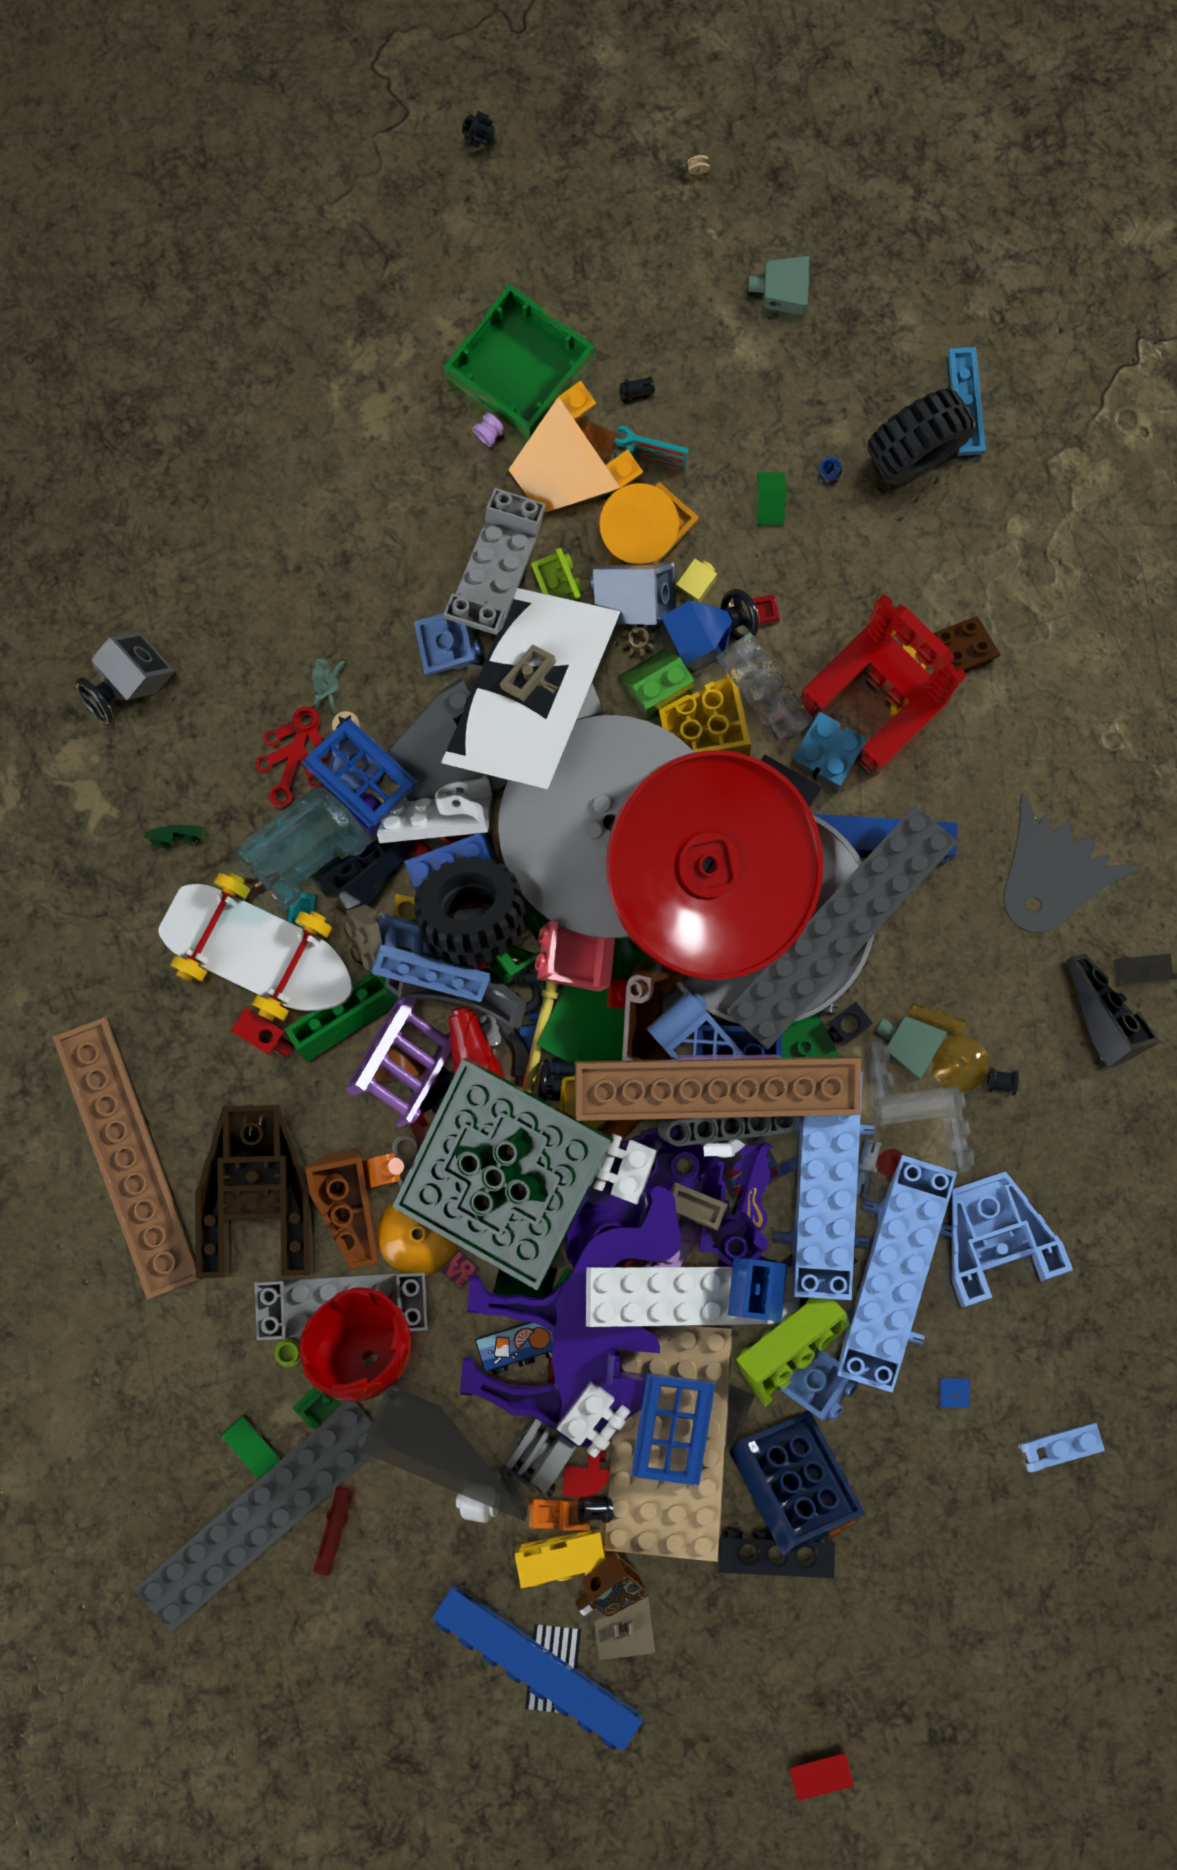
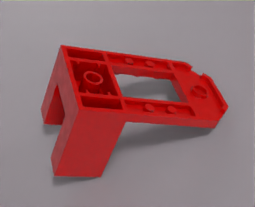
M885 594L875 602L867 626L803 688L800 697L802 701L801 706L809 715H818L819 712L824 714L866 673L869 675L867 680L876 689L881 687L888 694L886 696L887 700L895 708L899 706L902 708L862 747L858 755L861 759L859 764L868 773L874 772L876 775L948 706L967 677L960 666L955 668L951 663L955 657L950 649L907 607L899 604L896 608L892 606V599ZM895 636L905 646L910 644L917 651L915 655L925 666L931 665L934 668L932 675L894 639Z

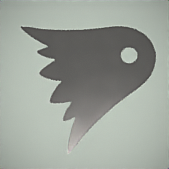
M1022 793L1019 835L1005 888V908L1009 917L1020 928L1031 932H1045L1059 926L1102 889L1137 870L1140 866H1105L1110 855H1102L1090 859L1095 843L1093 838L1084 839L1071 845L1072 836L1068 822L1063 823L1050 834L1047 816L1044 815L1038 824L1028 799ZM1035 897L1041 901L1042 908L1038 913L1033 914L1027 911L1025 904L1029 898Z

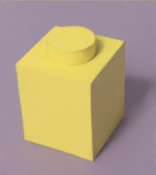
M694 559L677 582L675 592L688 601L700 603L716 581L717 573L714 572L715 568L704 560L700 562Z

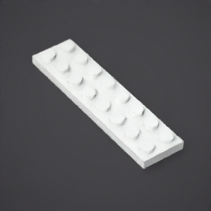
M787 1266L781 1322L728 1315L733 1267H586V1326L781 1324L788 1314L797 1312L800 1309V1297H794L792 1266Z

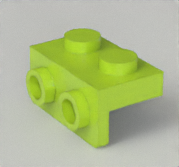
M561 547L555 549L556 554L530 563L542 594L581 602L580 595L584 593L579 578H573L570 571L574 569L573 563L568 553L563 554Z

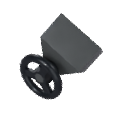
M139 631L109 637L91 659L101 680L100 684L95 687L89 680L78 678L75 685L80 698L91 713L102 723L111 724L114 721V715L109 705L116 699L130 700L156 694L175 670Z

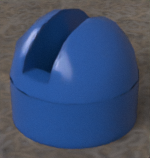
M835 457L825 458L820 464L822 477L828 481H836L840 478L842 473L841 462ZM834 466L837 467L832 474H830Z

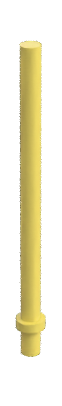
M547 982L545 990L542 989L541 992L543 1000L522 1088L530 1093L533 1090L542 1048L536 1044L550 1018L554 999L558 998L559 993L556 992L557 983ZM508 1145L507 1154L514 1156L513 1148Z

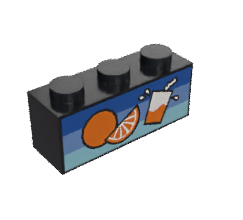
M525 1322L475 1338L484 1372L491 1371L492 1375L508 1371L507 1365L518 1362L519 1367L534 1363V1357L545 1354L546 1359L552 1357V1332L532 1322Z

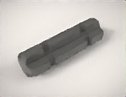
M517 1460L512 1469L506 1465L504 1466L505 1471L512 1476L515 1474L519 1481L533 1491L537 1490L538 1494L544 1499H549L555 1491L554 1485H551L545 1493L530 1482L534 1472L530 1468L521 1476L517 1474L521 1466L519 1460Z

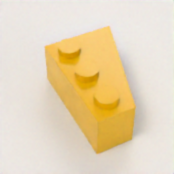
M600 1528L518 1544L514 1553L521 1589L543 1585L554 1580H569L574 1578V1575L581 1573L587 1575L606 1559Z

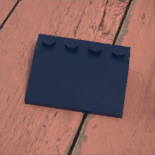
M810 1411L740 1440L729 1452L783 1556L811 1544L865 1514Z

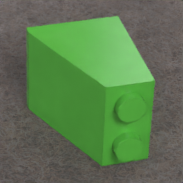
M665 649L617 676L640 716L645 721H650L657 717L659 709L687 694L691 695L693 692L694 679L680 657Z

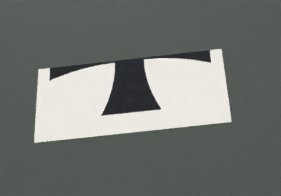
M518 588L504 626L495 638L441 763L548 789L621 611ZM533 644L555 656L556 663L545 675L544 679L546 682L558 687V689H554L555 692L552 693L541 685L540 687L536 686L530 695L522 701L502 690L500 683ZM535 657L529 663L533 667L534 673L544 661ZM521 673L512 685L522 689L528 680H525L523 673Z

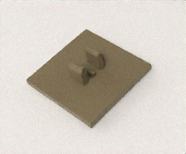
M648 1596L609 1617L597 1608L593 1610L599 1660L655 1653Z

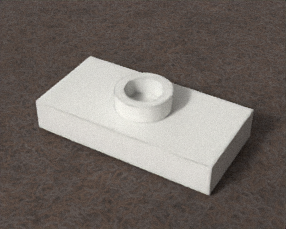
M747 1138L706 1143L704 1145V1156H735L736 1152L747 1145Z

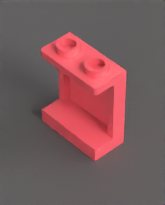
M555 920L543 925L538 936V941L541 943L540 954L537 956L535 969L538 971L537 980L598 992L610 987L615 938H596L577 934L560 927L558 921Z

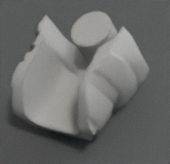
M484 1014L477 1020L482 1030L485 1031L490 1046L493 1047L498 1045L502 1039L499 1026L496 1023L495 1017Z

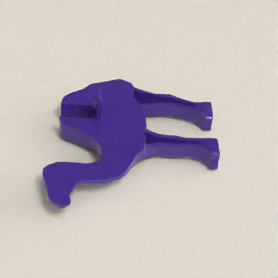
M661 1186L654 1187L651 1191L653 1201L641 1227L612 1228L595 1235L586 1244L572 1273L554 1292L544 1297H529L521 1294L504 1296L490 1293L483 1285L479 1275H471L467 1312L500 1315L518 1321H528L541 1325L552 1332V1363L555 1381L534 1386L507 1384L485 1375L476 1366L471 1357H463L460 1394L482 1397L498 1405L511 1415L534 1417L559 1432L575 1446L579 1445L558 1431L557 1425L590 1381L614 1397V1402L609 1407L612 1411L616 1413L621 1405L630 1410L625 1421L640 1411L647 1374L619 1372V1352H615L614 1349L660 1353L658 1338L654 1332L645 1326H586V1267H615L620 1261L629 1258L647 1261L670 1260L680 1250L681 1234L673 1193ZM602 1417L594 1429L600 1433L608 1421ZM586 1437L579 1447L590 1446L593 1442Z

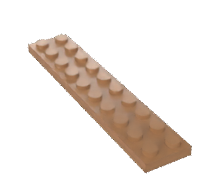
M103 1017L52 1037L147 1300L202 1279L196 1278V1261L108 1019Z
M859 1056L575 1061L576 1121L860 1115L861 1058Z

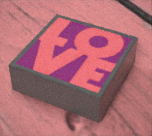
M458 1250L440 1272L461 1290L468 1283L471 1275H475L480 1268Z

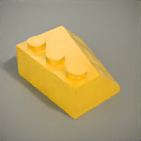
M735 670L728 672L725 677L716 682L712 681L704 685L703 689L691 695L687 694L659 709L661 727L681 739L694 752L724 750L751 756V742Z

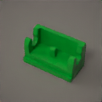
M313 1387L292 1409L311 1428L314 1427L316 1429L344 1401L329 1397Z

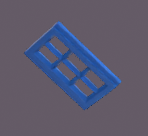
M351 719L339 726L302 762L321 783L369 828H372L418 785V782ZM345 736L361 750L351 760L336 747ZM330 750L346 763L336 774L320 760ZM364 754L381 768L371 778H368L355 765ZM349 768L366 782L356 792H353L340 779ZM384 773L400 786L390 797L374 783ZM369 787L385 800L375 811L359 797Z
M647 1373L631 1476L699 1485L715 1382ZM661 1386L677 1388L673 1411L658 1409ZM682 1389L698 1391L694 1414L679 1412ZM657 1415L672 1417L669 1440L653 1438ZM678 1418L693 1420L690 1443L674 1441ZM652 1445L667 1446L664 1469L648 1467ZM673 1447L689 1449L685 1472L670 1470Z

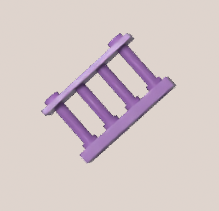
M416 998L397 999L345 1088L353 1096L363 1091H370L401 1114L395 1123L399 1128L416 1121L421 1113L419 1107L448 1055H452L449 1043L451 1041L450 1032L444 1035L414 1014L415 1010L412 1008L417 1001ZM409 1023L439 1045L433 1057H430L401 1036L402 1032H400L403 1024ZM390 1046H397L426 1067L420 1080L388 1059L389 1055L386 1053ZM383 1068L414 1090L407 1103L375 1082L376 1078L373 1076L377 1069Z

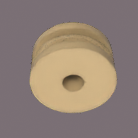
M705 155L693 156L687 161L688 170L691 175H701L710 170L709 160Z

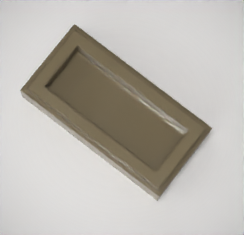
M674 1182L671 1192L675 1197L676 1214L718 1231L728 1204Z

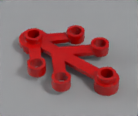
M304 706L297 709L293 714L291 722L276 730L266 731L263 739L266 745L271 748L277 747L282 738L295 732L296 734L292 743L267 756H259L255 761V766L259 772L268 773L272 770L273 765L288 758L280 784L273 787L269 793L271 803L280 809L288 807L292 802L290 788L298 763L300 761L302 764L309 755L304 747L307 735L315 748L323 742L317 730L320 724V717L312 707ZM306 716L310 717L311 723L303 725L302 719ZM271 734L277 736V740L274 743L268 742V737ZM332 750L329 751V756L327 758L320 759L323 763L330 762V755ZM262 760L269 762L268 767L265 769L259 767ZM302 764L308 776L307 781L309 785L314 789L321 788L324 784L321 782L312 784L311 779L314 775ZM281 793L286 794L284 802L277 801V796Z

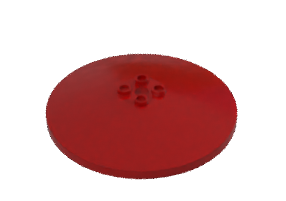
M708 750L676 757L651 771L634 787L623 802L610 832L606 855V877L612 905L619 921L633 942L646 955L660 965L682 975L713 980L730 979L756 972L781 957L800 937L808 921L811 919L819 899L823 878V851L818 827L810 808L796 787L784 775L765 762L749 755L724 750ZM706 857L711 858L714 864L712 871L706 873L702 868V862Z

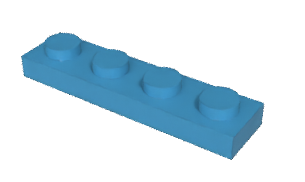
M976 347L951 348L948 351L951 389L958 393L976 422V432L957 451V456L984 454L986 445Z

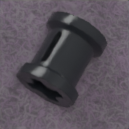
M990 1067L986 1079V1092L991 1093L993 1090L1005 1091L1015 1096L1018 1089L1019 1072H1000Z
M581 1497L577 1506L578 1519L581 1523H587L588 1520H602L603 1523H610L613 1516L611 1498L603 1497L602 1500Z

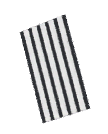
M534 1624L533 1640L577 1670L581 1629ZM527 1686L525 1709L559 1713L554 1709L552 1701L546 1697L544 1700L539 1699L530 1692L529 1689L531 1687Z

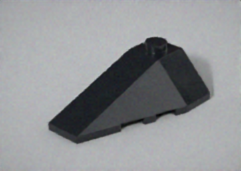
M1086 953L1067 959L1093 1045L1097 1049L1100 1059L1106 1063L1108 1068L1123 1064L1161 1042L1147 1019L1140 1012L1135 1014L1126 1005L1127 997L1122 992L1118 994L1108 985L1109 978Z

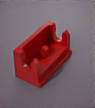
M846 1753L789 1768L798 1801L854 1786Z

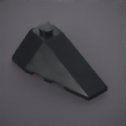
M377 836V840L363 846L361 843L355 846L356 852L341 859L340 856L331 859L311 875L310 878L335 907L345 914L347 910L365 904L368 906L374 901L417 839L379 843Z

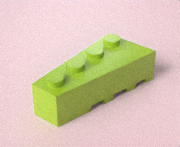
M809 1298L801 1309L788 1314L783 1323L775 1329L768 1330L759 1342L752 1347L745 1348L740 1353L736 1361L744 1382L765 1407L773 1401L770 1395L779 1386L784 1390L791 1383L789 1378L797 1369H805L812 1363L811 1361L815 1356L814 1352L817 1349L824 1351L850 1326L846 1312L834 1299Z

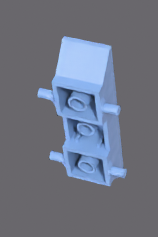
M861 1072V1096H862V1075H863V1072ZM861 1106L860 1115L798 1116V1125L793 1130L796 1131L798 1139L794 1224L790 1232L774 1231L773 1236L784 1238H773V1243L790 1244L794 1297L852 1300L854 1248L869 1249V1244L858 1243L869 1242V1237L855 1236L859 1137H874L875 1134L874 1131H864V1129L875 1130V1125L860 1124ZM780 1119L779 1124H782L785 1119Z
M902 1155L883 1200L877 1203L864 1198L863 1203L871 1205L873 1208L862 1205L861 1210L877 1214V1226L859 1291L856 1293L854 1304L849 1311H845L850 1326L845 1329L841 1344L842 1350L837 1372L838 1376L893 1393L907 1342L922 1347L923 1342L915 1340L913 1337L924 1340L925 1335L912 1332L911 1328L938 1236L942 1234L952 1238V1232L944 1230L952 1231V1226L942 1222L957 1172Z

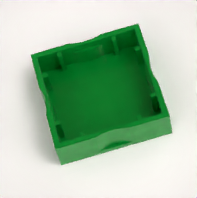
M508 284L488 309L480 325L465 338L443 368L447 380L523 436L530 439L558 396L574 386L595 359V346L567 325L551 318L537 303L511 284Z

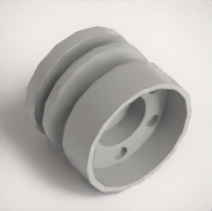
M535 1418L523 1428L510 1449L505 1465L512 1469L518 1459L523 1461L517 1472L520 1476L529 1467L535 1469L530 1482L546 1493L564 1468L576 1446L561 1434L554 1440L550 1439L549 1436L553 1428L547 1425L544 1431L540 1432L538 1428L542 1422Z

